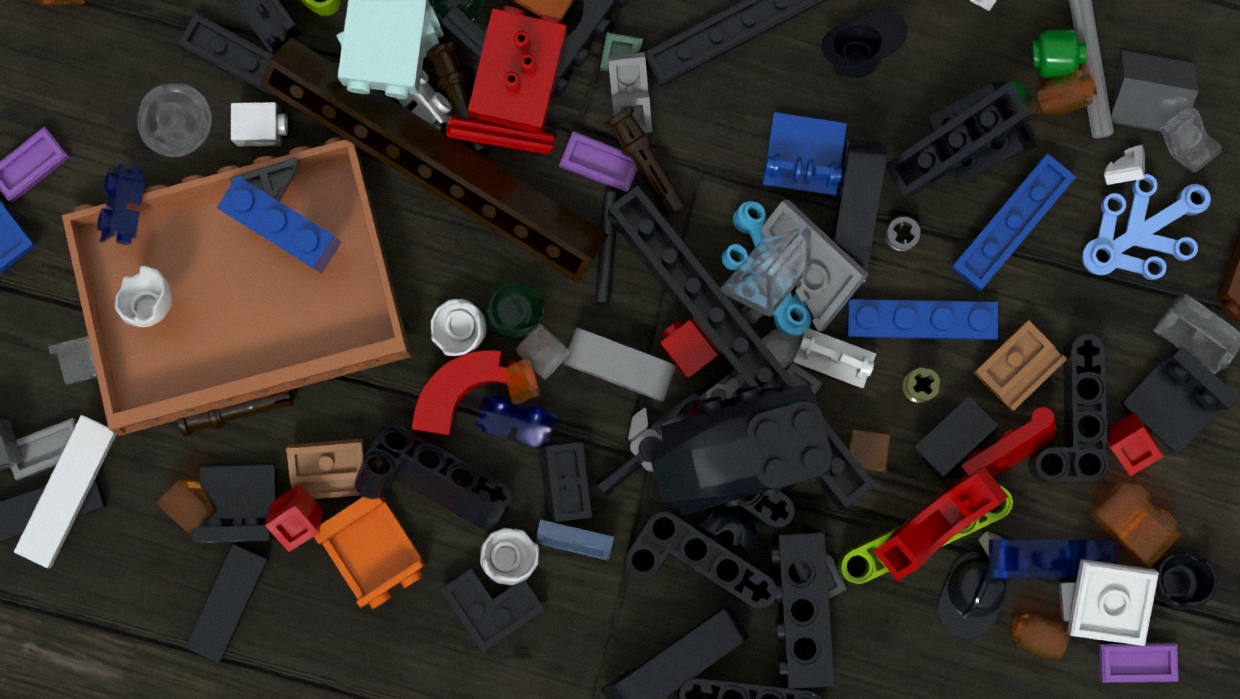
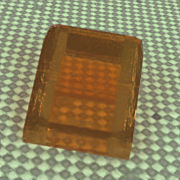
M521 360L503 370L513 404L517 405L540 398L539 395L541 393L530 360Z
M197 480L177 481L157 501L159 507L187 533H192V527H198L214 511Z

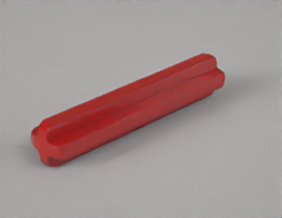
M451 116L446 124V136L449 138L542 154H549L554 147V135L549 132H544L542 135L457 116Z

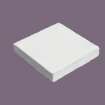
M1081 559L1067 632L1070 636L1145 646L1159 573L1154 569Z

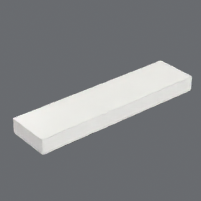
M80 416L14 553L43 567H52L117 435L110 431L108 426L87 416Z

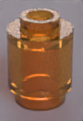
M1078 69L1072 73L1046 81L1045 86L1038 88L1037 93L1044 113L1047 116L1052 114L1060 116L1091 105L1093 103L1092 96L1097 95V89L1090 74L1085 75L1081 69Z
M1026 611L1022 616L1017 615L1012 621L1009 630V636L1013 637V646L1046 660L1050 658L1059 660L1063 656L1069 642V632L1063 630L1062 625L1029 611Z

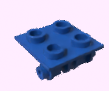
M774 112L763 185L836 196L838 182H840L842 173L841 160L847 123Z

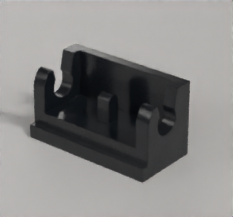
M232 0L271 54L276 53L291 37L296 39L302 34L278 0Z
M968 396L914 446V449L918 452L917 456L943 483L965 463L970 454L979 450L997 433L999 425Z
M583 442L540 448L539 457L547 521L560 522L592 518Z

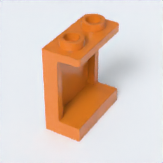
M362 497L322 523L319 533L314 536L318 544L324 546L358 599L356 602L360 608L369 604L372 609H375L392 597L388 591L401 583L405 589L422 578L423 574L420 570L427 566V563L384 497L378 499Z

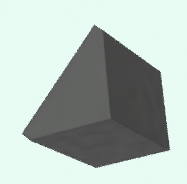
M1121 50L1119 52L1110 105L1112 124L1181 136L1199 92L1194 63Z

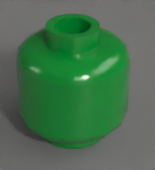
M1072 29L1046 30L1039 34L1038 40H1032L1033 70H1039V74L1043 78L1074 77L1078 72L1079 64H1086V41L1079 42L1076 31Z

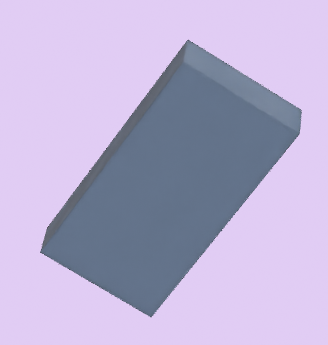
M541 519L536 542L540 545L603 560H609L614 540L612 536Z

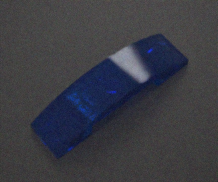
M989 539V578H1077L1081 559L1117 564V541Z

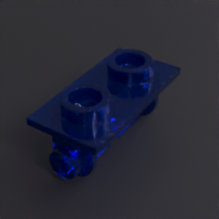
M120 163L112 169V172H107L103 184V193L108 194L106 208H101L97 220V230L102 231L100 242L104 243L113 236H116V243L131 245L132 239L136 238L140 212L126 209L127 203L141 205L146 180L142 177V170L128 168L127 173H124L125 163Z
M485 396L478 410L480 413L476 427L482 428L484 433L508 439L511 427L518 428L515 437L516 442L540 448L541 445H549L552 435L551 431L557 416L550 415L546 409L541 407L529 406L525 408L515 405L506 397L492 396L490 398Z

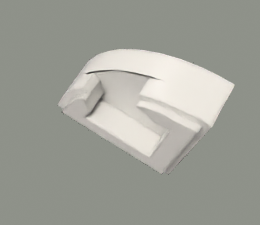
M1142 145L1128 148L1124 151L1125 155L1114 164L1111 161L1107 165L1104 172L1107 185L1145 178V152Z

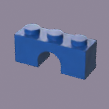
M238 175L217 206L220 211L256 234L261 235L321 274L342 243L333 234Z

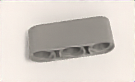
M579 328L575 329L562 362L569 367L664 402L677 366Z

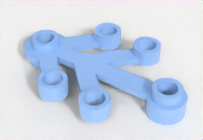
M1145 174L1144 179L1134 180L1132 183L1134 196L1126 232L1113 240L1117 216L1124 212L1126 201L1120 194L1113 193L1108 195L1101 202L1103 214L1097 239L1090 241L1083 249L1082 261L1084 266L1095 275H1106L1118 268L1142 274L1148 280H1156L1162 277L1166 272V263L1160 257L1154 256L1142 260L1122 254V252L1132 246L1174 255L1180 261H1187L1197 254L1198 246L1192 238L1184 237L1175 240L1154 235L1153 233L1184 214L1193 216L1205 211L1211 200L1209 191L1202 185L1191 184L1179 192L1177 202L1144 221L1149 197L1156 192L1158 186L1156 179L1152 175ZM1141 180H1145L1150 184L1149 192L1146 193L1140 190L1139 182ZM1192 192H1196L1201 196L1200 205H1196L1191 201L1190 196ZM1109 199H1114L1118 202L1119 209L1117 212H1113L1108 208ZM1181 243L1189 245L1190 253L1188 256L1180 252L1179 246ZM1098 250H1104L1107 253L1108 259L1105 263L1098 261L1096 257ZM1150 262L1158 265L1159 272L1157 275H1153L1148 271V264Z

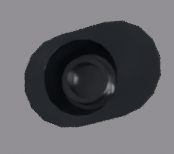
M886 9L873 10L828 31L822 39L821 50L824 57L834 64V70L838 76L865 77L876 70L882 58L892 54L903 45L907 38L908 27L904 18L896 12Z
M985 551L968 552L960 557L952 567L941 592L937 607L939 620L945 630L955 637L971 639L980 637L988 632L996 621L1007 596L1010 583L1008 571L995 568V565L991 562Z

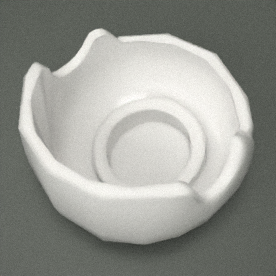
M141 266L140 272L135 276H125L122 280L121 289L115 296V310L126 324L138 327H150L159 323L170 312L173 304V292L167 280L158 269L148 266Z
M466 299L446 301L437 307L430 321L431 340L447 356H462L473 352L479 348L486 336L487 324L483 313L477 306Z
M499 529L490 533L481 546V566L484 572L497 583L515 585L525 581L538 565V544L534 543L523 530Z

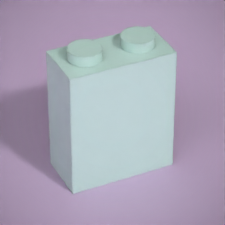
M348 0L338 70V79L342 85L347 86L348 91L369 94L370 89L384 90L386 96L399 99L408 98V94H419L431 7L429 0Z

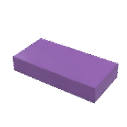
M43 127L0 161V191L11 203L15 202L70 158L46 127Z
M575 131L571 134L559 167L624 193L629 192L638 170L630 156L622 155L621 149Z
M1126 643L1098 644L1100 682H1179L1177 643H1145V646Z

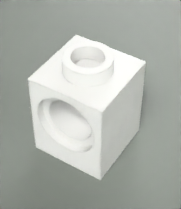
M276 102L231 103L232 142L238 147L282 146V136H287L288 117L286 113H282V109Z

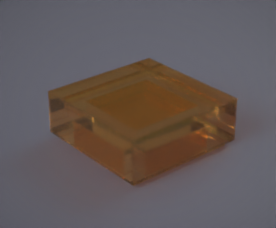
M851 430L849 451L865 470L886 472L890 435Z

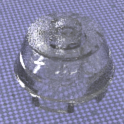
M180 83L160 85L152 89L141 101L137 115V127L144 143L154 152L168 157L184 156L198 149L206 140L212 124L211 110L204 96L193 87Z

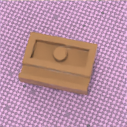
M1028 320L973 373L1010 411H1014L1067 358L1061 355L1055 349V346Z
M363 439L288 444L286 452L292 488L301 484L313 499L361 495L356 490L354 481L365 455Z

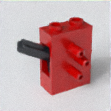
M504 6L502 10L492 9L487 33L485 34L459 8L454 7L449 10L442 20L443 25L480 59L468 107L470 118L543 135L567 39V26L562 25L561 20L553 16L540 15L539 19L524 16L525 12L520 9Z

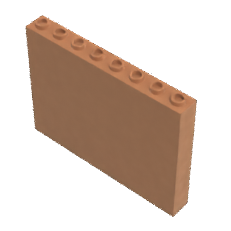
M343 137L331 138L325 142V145L315 148L308 146L297 147L290 150L289 155L278 158L274 156L260 157L255 159L253 164L240 168L238 166H226L217 170V174L207 177L201 175L188 176L177 185L169 187L166 185L151 186L145 189V193L132 197L126 194L117 195L110 198L109 203L102 205H80L73 208L72 213L62 215L108 428L119 436L173 422L179 418L190 417L213 409L225 408L411 357L359 149L355 144ZM295 157L299 160L300 167L280 202L333 234L342 242L322 274L217 208L231 186L230 177ZM141 266L158 269L167 280L173 292V304L170 312L162 321L150 327L126 324L115 310V296L121 289L123 278L125 276L137 275L140 272Z

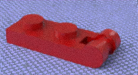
M1046 407L1036 409L1032 414V421L1017 430L1011 429L1006 431L998 438L997 443L986 450L979 449L970 454L965 463L961 465L964 476L968 477L984 466L994 478L1053 441L1057 436L1053 411Z

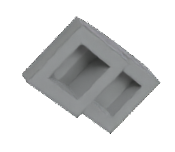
M645 53L608 56L613 115L615 116L626 108L633 106L635 110L633 115L643 132H652ZM623 123V126L626 129L627 133L631 134L626 125Z

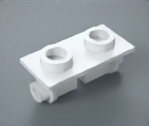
M422 70L419 94H408L406 99H396L404 108H407L415 100L418 105L411 112L442 131L444 127L441 124L447 123L448 119L455 115L451 112L452 106L442 94L436 93L428 83L429 78L427 74Z
M808 328L803 334L793 363L863 389L867 377L871 375L873 370V361L876 353Z

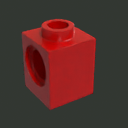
M678 320L662 333L665 339L660 343V347L687 381L718 356L691 320L687 321L684 325Z
M1136 412L1107 429L1108 444L1130 477L1164 457L1155 439Z
M298 484L270 503L265 526L285 549L291 552L319 533L324 510L302 485Z

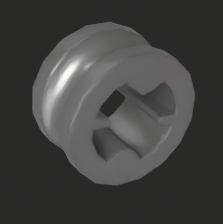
M909 217L894 219L885 231L887 244L898 252L910 250L918 243L920 238L918 223ZM898 225L899 229H901L903 225L910 228L908 235L912 238L911 242L907 243L906 239L902 244L895 240L897 233L893 230L894 227Z

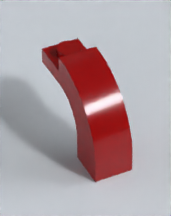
M477 351L455 358L441 367L424 386L416 404L412 429L452 436L458 405L470 390L488 383L535 389L537 373L530 371V364L508 361L507 367H501L503 359L501 351Z
M982 466L968 477L964 476L926 504L887 537L873 552L895 579L899 581L920 568L938 549L965 527L1002 504L1008 495L985 467Z

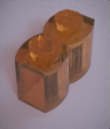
M1120 481L1089 514L1135 561L1143 567L1150 568L1181 536L1175 528L1178 523L1166 510L1160 508L1157 511L1148 501L1151 495L1139 483L1134 481L1130 484L1127 481Z

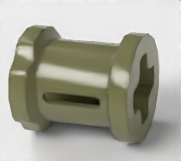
M922 367L909 372L902 381L904 396L914 403H923L934 398L939 392L940 379L938 374L932 369ZM915 377L918 380L927 379L928 384L925 386L927 394L924 391L918 393L914 391L913 387L917 384Z

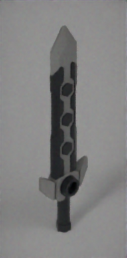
M774 329L761 340L785 369L794 361L803 334L787 336L779 332L778 329ZM726 368L696 393H692L665 414L648 430L646 408L640 410L632 417L628 440H631L630 452L633 455L605 477L602 476L595 481L597 486L608 496L614 491L613 489L639 468L643 467L644 470L652 472L651 459L657 453L662 441L659 426L677 417L687 402L720 396L722 400L735 397V392L742 389V386Z

